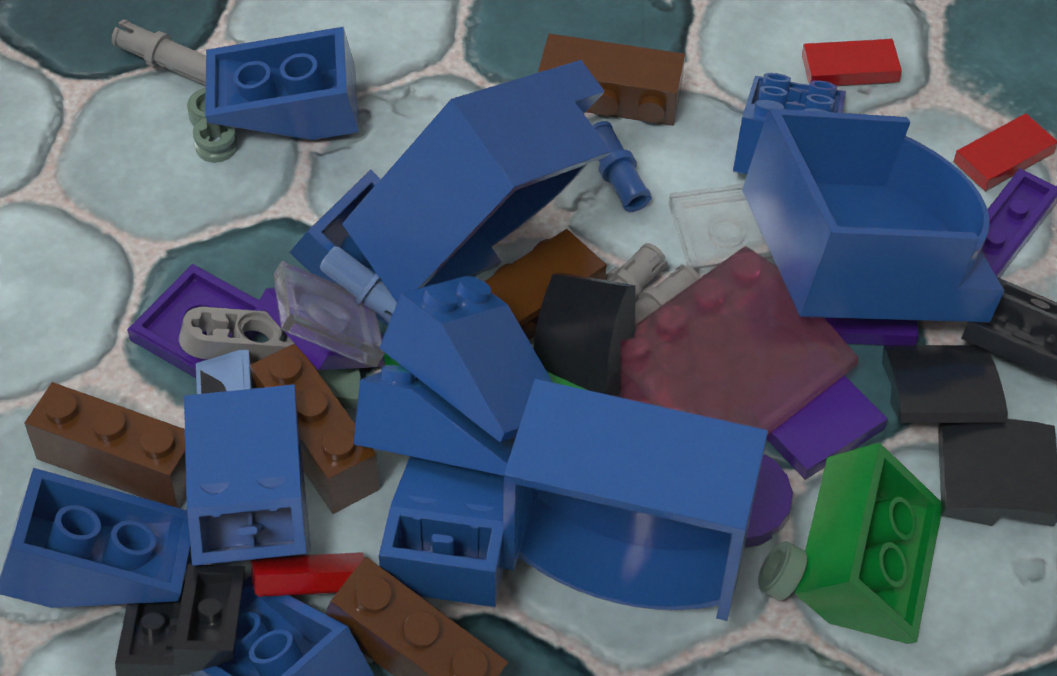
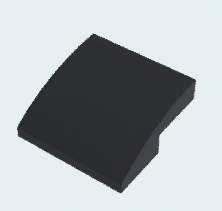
M566 273L553 274L546 289L537 321L534 351L547 372L589 391L611 396L620 394L621 341L636 338L635 285Z
M998 277L997 279L1003 287L1004 293L991 321L968 322L961 339L1057 381V302Z
M883 345L882 365L892 383L890 403L900 423H1007L1008 410L996 365L989 351L976 345Z
M1007 419V423H940L938 425L942 516L993 526L1001 516L1051 527L1057 522V446L1054 425L1017 419Z
M188 564L186 578L183 580L181 595L178 601L127 604L115 660L116 676H176L200 671L232 660L234 658L245 580V566H192V564Z

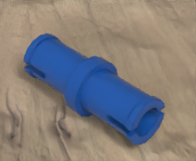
M601 121L595 123L592 126L611 150L605 158L598 160L600 163L598 171L604 181L612 184L625 211L635 212L641 210L649 204L652 196L635 169L637 166L636 159L631 151L624 150L610 122Z

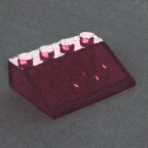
M744 246L635 325L636 338L621 341V393L612 396L765 429L770 434L856 367L859 357L824 317H800L778 267L749 247Z

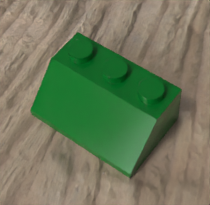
M881 443L827 457L805 549L807 564L804 574L796 587L795 595L829 624L910 644L916 643L918 639L941 519V501Z

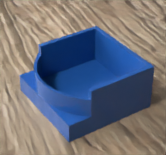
M582 60L450 99L342 223L396 302H398L403 292L464 276L474 277L496 268L502 261L492 247L546 207L571 184L587 164L603 159L611 152L584 115L605 91Z
M769 108L742 191L800 317L962 322L991 321L1004 293V289L981 251L989 230L987 206L977 188L963 172L937 152L905 136L910 125L907 117Z
M534 379L504 472L503 568L514 571L519 557L553 580L599 599L627 606L656 610H690L719 605L716 619L728 621L744 554L768 430Z

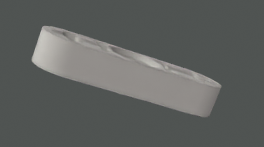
M196 307L185 314L179 335V343L182 349L189 355L200 359H211L237 350H249V361L257 362L294 344L266 311ZM202 331H207V335L202 334ZM246 331H258L265 334L269 341L264 343L253 342L243 333ZM229 332H233L232 338L228 337Z

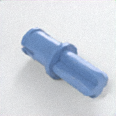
M335 246L321 262V271L357 297L354 302L359 306L363 303L389 323L397 302L377 273L374 274L340 247Z

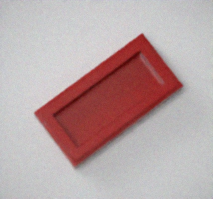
M893 39L803 44L802 59L808 83L811 81H826L836 86L900 82L902 69Z
M1025 113L958 149L953 162L984 191H987L1014 176L1019 168L1025 170L1055 153L1057 140Z
M363 552L251 559V578L255 595L263 597L337 593L365 558Z

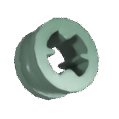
M206 117L195 124L193 139L195 141L196 153L201 159L216 163L228 160L235 155L238 149L235 127L208 123ZM220 137V140L211 141L210 138Z

